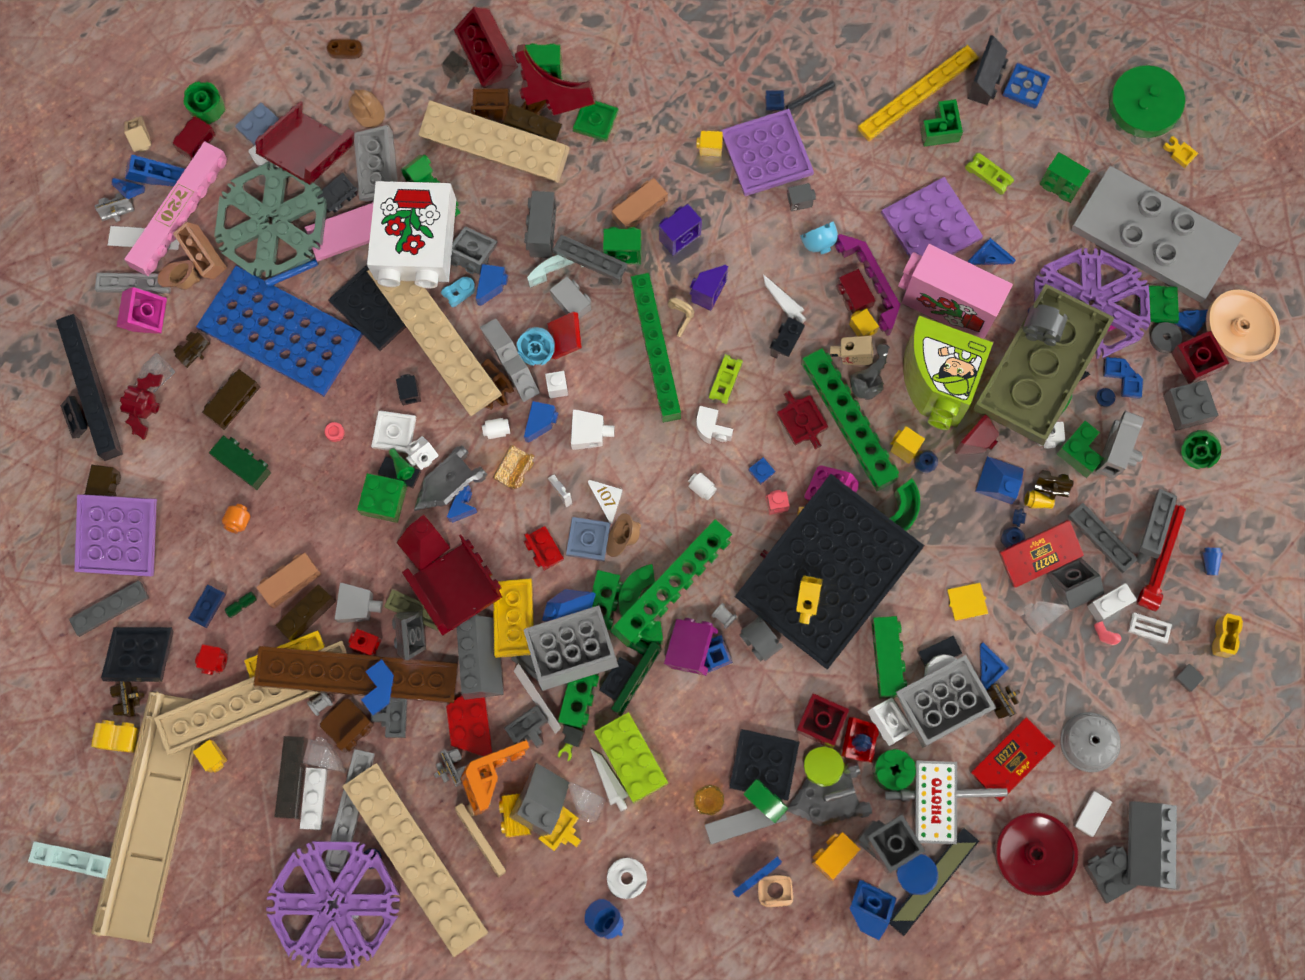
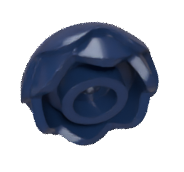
M922 450L916 454L914 464L919 471L930 473L937 468L938 458L934 452Z
M1017 527L1005 529L1001 536V542L1006 548L1025 540V534Z

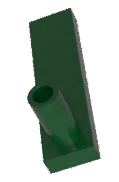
M641 640L636 645L632 643L629 648L643 655V658L611 708L619 716L623 715L662 650L653 641L650 646Z

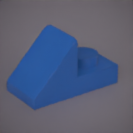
M469 485L464 487V490L460 491L455 497L447 515L449 522L453 523L477 513L476 508L465 504L470 501L472 496Z

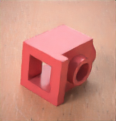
M775 490L766 496L769 515L788 512L790 505L787 491Z

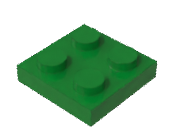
M1149 285L1150 322L1177 324L1179 321L1178 287ZM1138 296V300H1139V316H1140V314H1141V312H1140V298H1139V296Z

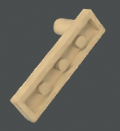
M463 803L455 807L456 813L498 878L506 873V870L472 819L474 813L471 805L469 804L464 807Z

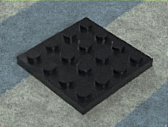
M366 265L328 301L371 344L381 351L406 328V325L368 274L369 268Z

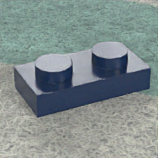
M207 585L188 619L207 628L226 594Z

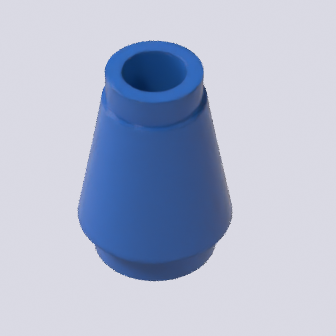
M1206 547L1205 552H1202L1206 575H1218L1223 555L1221 548Z

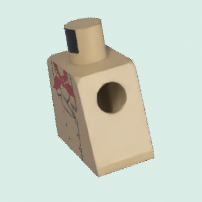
M872 336L842 338L841 346L830 347V356L841 357L842 363L845 365L871 366L873 364L874 350Z

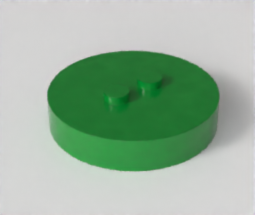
M1137 66L1123 73L1115 83L1109 97V109L1116 124L1125 132L1136 137L1154 138L1169 132L1176 125L1185 108V93L1180 82L1170 72L1156 66Z

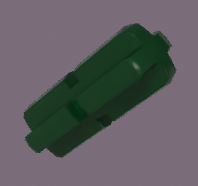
M250 591L241 597L238 602L235 601L226 607L225 613L227 616L232 618L241 612L242 608H247L256 602L255 594Z

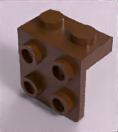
M348 698L344 699L320 722L322 730L344 753L353 750L357 746V742L362 737H366L374 726L368 717Z

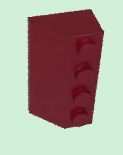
M473 7L456 26L454 32L482 88H486L509 78L518 68V65L490 10Z

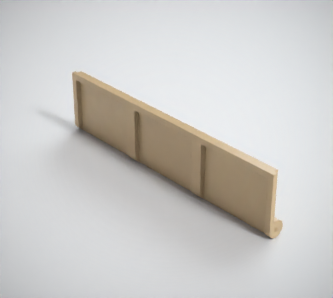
M158 691L149 692L109 858H111L107 876L103 881L91 934H96L98 937L101 935L152 943L194 764L195 754L193 751L198 747V744L172 755H167L154 718L196 700L168 696Z

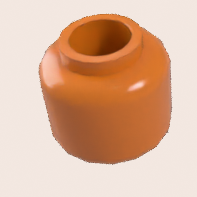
M236 504V506L230 505L226 509L221 521L224 529L237 534L246 529L251 516L247 511V507Z

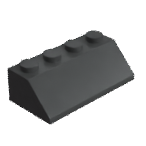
M474 615L456 627L461 694L464 700L504 695L501 657L495 658L494 618Z
M1129 801L1128 885L1176 889L1177 806Z

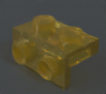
M510 445L492 478L511 490L520 488L525 481V473L530 471L534 464L533 459L535 456L532 454L528 455L514 445Z

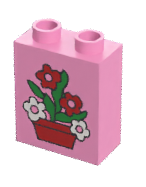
M931 244L927 246L923 256L915 252L912 253L898 287L906 290L902 304L949 327L985 339L1013 286L1012 283Z

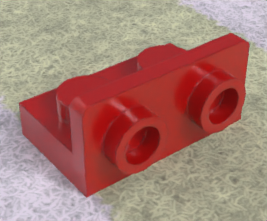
M546 526L531 534H524L526 540L523 542L528 551L532 550L535 557H533V560L538 568L541 566L545 571L564 560Z

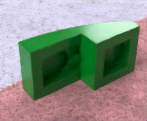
M757 779L743 794L774 823L789 809Z

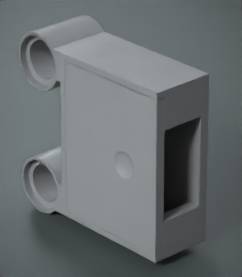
M1124 411L1120 421H1114L1102 453L1104 459L1098 465L1096 473L1114 479L1127 468V465L1134 467L1137 462L1142 461V452L1133 448L1144 417Z

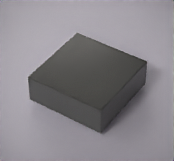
M1188 664L1175 679L1187 691L1192 692L1204 677L1191 664Z

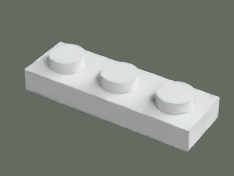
M306 768L300 829L321 830L328 769Z

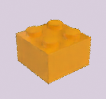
M843 832L839 834L833 833L826 841L828 846L825 849H819L812 856L814 861L811 864L829 881L834 880L861 850Z

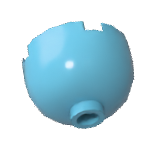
M833 221L800 235V238L806 249L814 253L820 252L822 255L831 251L830 247L836 243L838 232Z
M540 327L527 329L517 341L518 354L529 365H544L551 359L554 353L555 342L553 336L549 331Z

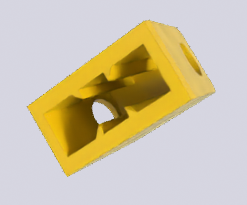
M803 575L796 609L797 612H800L799 622L811 624L812 615L817 613L823 579ZM805 600L811 601V605L806 604Z

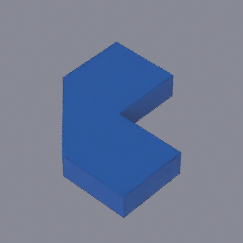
M1106 357L1104 359L1103 377L1122 379L1121 397L1140 399L1142 397L1143 378L1129 366L1130 364L1125 359Z
M380 660L366 671L377 688L363 697L361 701L373 716L390 703L394 675L383 660Z
M777 856L732 892L736 897L741 896L776 869L782 861Z

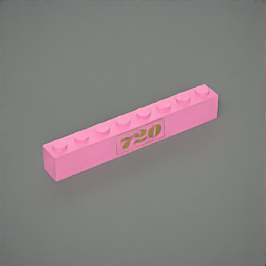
M206 142L202 144L124 259L129 267L148 277L151 272L156 270L157 263L161 257L166 255L170 244L176 240L173 233L187 222L190 214L196 210L200 199L206 195L211 183L215 182L219 171L225 167L227 158L222 150Z

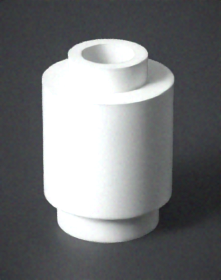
M508 419L487 420L485 425H482L483 435L488 436V440L505 437L506 434H510Z
M694 473L688 480L690 483L688 487L702 499L709 500L717 490L714 487L715 484L702 473L698 475Z

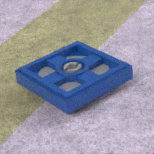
M1017 63L1002 96L1036 109L1051 76Z

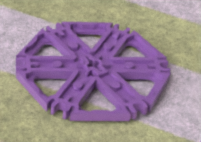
M1087 248L1084 249L1083 253L1079 249L1044 265L1040 271V274L1044 275V277L1037 275L1034 281V303L1046 283L1088 305L1091 300H1094L1095 302L1092 304V307L1115 317L1111 325L1125 332L1126 338L1110 346L1104 345L1102 340L1095 352L1096 359H1099L1101 352L1102 358L1139 341L1144 335L1140 328L1147 331L1151 323L1149 284L1146 285L1147 280L1139 281L1138 278L1142 275L1141 272H1138L1139 269L1101 249L1098 252L1097 248H1094L1092 255L1087 253ZM1071 263L1079 264L1081 285L1057 273V270ZM1102 264H1107L1123 273V277L1101 287ZM1130 295H1137L1140 298L1141 314L1137 316L1115 303Z
M312 841L315 850H313V845L308 843L306 844L309 849L308 853H303L301 848L297 849L300 858L294 851L268 893H275L277 895H270L267 897V900H273L275 906L267 907L266 910L269 912L275 911L276 913H267V916L288 957L293 950L296 952L292 955V960H295L297 955L303 956L302 966L310 959L309 965L306 968H355L352 963V959H354V963L358 967L361 965L358 959L359 956H364L366 961H369L370 955L366 952L369 951L373 958L397 919L398 915H391L390 912L398 913L399 909L392 908L391 904L394 901H400V898H391V895L400 894L378 852L373 859L370 857L373 856L374 849L369 854L363 852L366 844H362L359 850H357L360 842ZM325 850H346L350 853V858L334 882L322 859V853ZM296 866L302 867L315 893H288L284 890V883ZM370 867L376 868L385 884V891L382 894H352L366 870ZM338 895H340L337 899V905L339 907L333 908L332 910H330L328 914L327 912L330 909V903H328V901H333L337 898ZM284 915H314L298 941H293L282 923ZM352 915L383 917L384 924L373 941L367 942L364 940ZM331 927H333L346 952L343 958H321L318 956V948Z

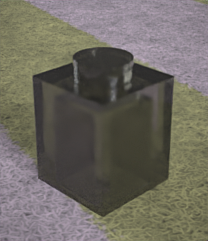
M454 51L442 63L444 74L458 84L469 72L467 60Z

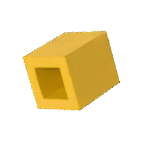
M701 131V137H697L696 149H700V156L721 157L723 132Z
M867 308L863 311L858 310L851 315L849 325L857 337L872 336L877 333L879 325Z
M208 740L193 751L205 771L210 773L221 770L224 767L223 764L228 761L215 741Z

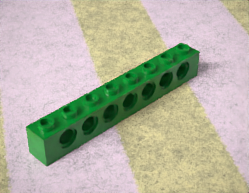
M645 273L631 276V286L662 423L681 419V410L650 275Z
M823 348L804 357L801 365L877 492L896 482L899 477V471L895 464H891L889 461L887 450L880 446V439L876 432H872L870 429L868 418L861 414L860 405L857 400H853L851 397L849 386L842 382L840 371L838 368L833 367L830 354L828 352L825 353ZM824 368L827 370V373L821 374L818 369ZM834 384L837 389L831 390L827 385ZM837 400H844L846 405L840 406ZM851 415L855 417L856 421L850 422L846 417ZM856 432H863L865 434V437H857ZM870 447L874 449L875 453L868 454L865 449ZM875 464H882L884 470H877Z
M714 519L622 616L610 632L627 647L632 643L636 645L643 637L641 633L645 629L649 631L655 625L654 619L658 615L662 617L668 611V604L670 602L674 604L681 597L680 592L683 588L687 590L694 583L692 579L696 575L700 577L707 569L704 566L708 562L712 564L719 556L717 552L720 549L724 551L731 543L729 539L732 533ZM707 541L713 542L715 547L709 546ZM694 554L701 555L703 560L696 559ZM682 568H688L690 573H685ZM669 581H675L678 587H673ZM657 594H662L665 600H659ZM644 608H650L653 614H647ZM631 621L638 622L640 627L634 628L631 625Z
M597 570L592 592L596 593L592 607L600 606V608L607 610L603 619L608 631L613 626L614 619L611 618L612 611L616 612L619 600H616L617 592L620 593L623 581H620V575ZM605 589H609L612 592L608 598L601 596V592ZM594 674L568 682L558 720L559 724L581 730L583 725L587 726L589 714L586 713L588 706L592 707L594 695L591 693L593 687L598 685V675ZM580 683H585L588 686L587 690L583 693L577 691V686ZM576 702H580L583 705L582 710L579 712L572 711V705Z

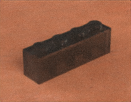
M284 736L275 818L300 820L309 742L307 738Z

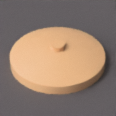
M1245 290L1227 291L1216 298L1207 311V331H1212L1224 354L1234 360L1241 362L1258 361L1271 353L1278 343L1280 327L1275 312L1264 299L1252 292Z

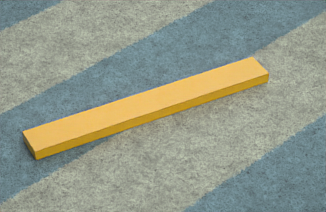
M967 44L861 123L857 129L868 141H871L978 61L979 56Z

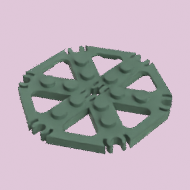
M266 163L231 180L236 185L235 187L232 184H227L231 191L230 193L221 192L226 199L221 196L219 197L214 235L215 241L218 244L224 242V245L219 247L223 255L258 278H261L262 273L266 271L265 277L268 279L311 261L306 255L312 258L315 257L311 253V249L317 248L320 250V247L315 242L322 245L327 210L326 199L324 197L317 198L319 194L323 193L319 186L315 183L309 185L280 167L275 169L276 165L273 163ZM260 175H264L266 178L263 203L243 189L245 182ZM293 177L305 186V191L283 203L286 178ZM230 205L235 206L251 218L231 229H225L224 227L226 208ZM312 211L316 212L315 228L312 234H306L290 223ZM269 217L275 218L272 220V224L268 223ZM258 238L254 262L247 263L235 254L236 248ZM280 238L296 249L297 255L291 260L276 265L278 240Z

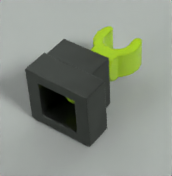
M565 725L562 732L566 734L564 739L565 745L559 751L558 757L560 758L563 752H568L569 757L567 760L570 761L572 759V747L576 746L579 748L585 733Z

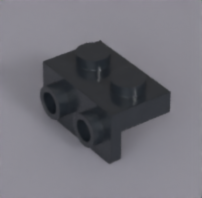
M342 173L323 188V193L319 194L317 198L324 197L326 199V211L328 214L331 211L336 213L343 207L341 205L343 201L347 200L349 202L357 196L355 192L358 188L354 187Z
M788 317L786 323H782L778 330V333H780L778 338H774L769 347L772 349L771 356L776 359L780 354L789 357L805 328V324Z

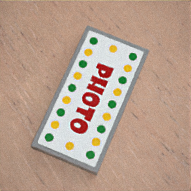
M916 760L915 835L920 843L957 844V762Z

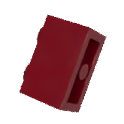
M193 116L191 120L187 121L180 134L175 136L172 144L179 153L192 161L204 142L209 144L216 134L210 125Z
M859 269L838 278L836 288L839 295H843L848 311H851L853 314L858 310L863 311L866 308L868 310L874 307L876 300Z

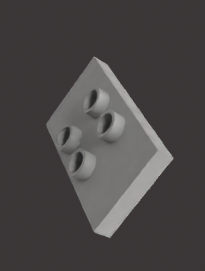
M1109 166L1071 229L1072 232L1169 286L1178 287V291L1200 303H1203L1242 239L1238 235L1112 166Z

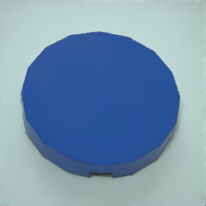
M920 854L898 868V881L908 893L925 895L932 891L938 882L937 866L931 858Z

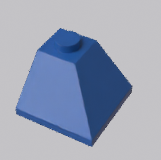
M987 456L975 492L1012 505L1017 499L1023 480L1024 469Z
M564 589L547 602L542 621L548 622L592 608L596 593Z
M862 880L858 882L849 909L860 931L880 940L889 925L897 898Z

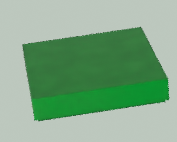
M595 101L593 105L580 108L573 126V132L607 142L619 108Z

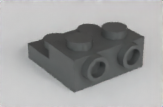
M464 227L452 243L451 265L464 267L470 274H480L482 264L487 265L489 256L497 247V241Z
M1116 845L1106 849V854L1102 857L1096 855L1087 860L1089 864L1084 866L1105 903H1109L1137 887L1136 885L1127 884L1128 855L1123 847L1117 848Z

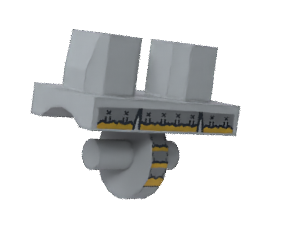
M117 193L115 199L112 200L108 198L99 199L98 204L95 205V209L102 221L114 218L118 222L121 221L120 215L134 211L130 200L121 193Z
M458 749L440 752L446 768L443 767L441 762L436 764L438 772L434 774L435 778L442 777L445 783L449 781L447 773H449L455 787L460 786V778L466 766L457 770L453 766V763L462 759Z

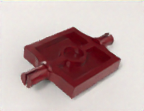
M791 391L784 393L783 395L789 404L779 410L777 416L793 444L796 446L810 440L815 450L820 448L822 445L817 436L819 433L827 430L829 426L811 395L795 400Z

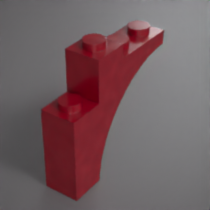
M525 44L517 46L515 58L517 64L520 63L523 69L520 70L523 82L519 91L522 100L525 99L527 105L546 100L547 108L552 110L554 116L595 104V95L590 81L570 82L558 79L545 72L534 62Z

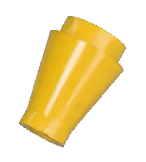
M1035 490L1027 491L1024 497V505L1028 506L1029 509H1052L1055 504V499L1051 500L1049 496Z

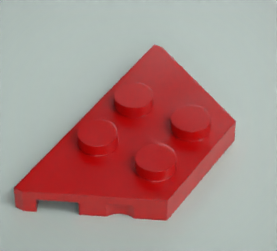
M460 696L454 700V703L447 705L451 746L481 756L492 754L486 697L464 700L463 696Z

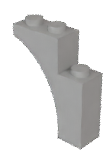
M495 318L481 326L480 329L487 343L499 359L522 401L525 402L539 394L540 392L527 365L519 356L513 341L498 320Z

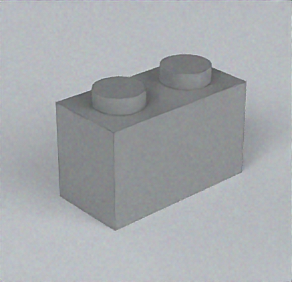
M565 277L550 289L551 297L566 315L571 312H577L580 319L591 311V299L586 293L582 294L579 291L580 287L574 280L571 281L568 277Z

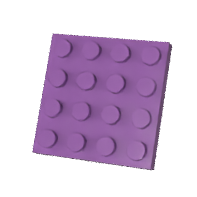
M789 109L721 130L723 132L722 139L744 196L814 174Z
M945 177L881 211L882 216L909 258L913 252L923 256L929 244L953 255L983 238V235Z
M78 494L74 572L154 576L157 499Z

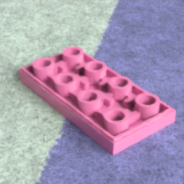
M374 203L326 219L322 245L315 242L320 247V250L312 248L316 260L321 261L368 244L370 242ZM315 224L305 227L307 234L314 232Z

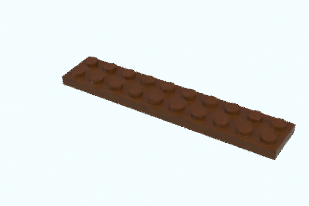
M259 646L253 686L366 696L377 688L366 671L380 660H383L394 675L390 698L454 703L458 663L404 660L401 658Z

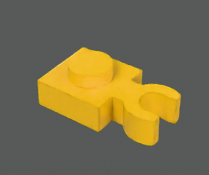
M1174 136L1169 139V142L1173 144L1172 146L1168 143H1165L1163 146L1165 151L1173 153L1171 158L1183 168H1186L1198 155V152L1185 142L1180 145Z

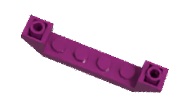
M839 234L835 243L837 252L841 253L844 258L856 253L859 262H863L866 267L865 272L868 278H872L875 291L883 298V305L888 311L880 314L878 325L880 330L889 336L892 332L900 303L867 243Z

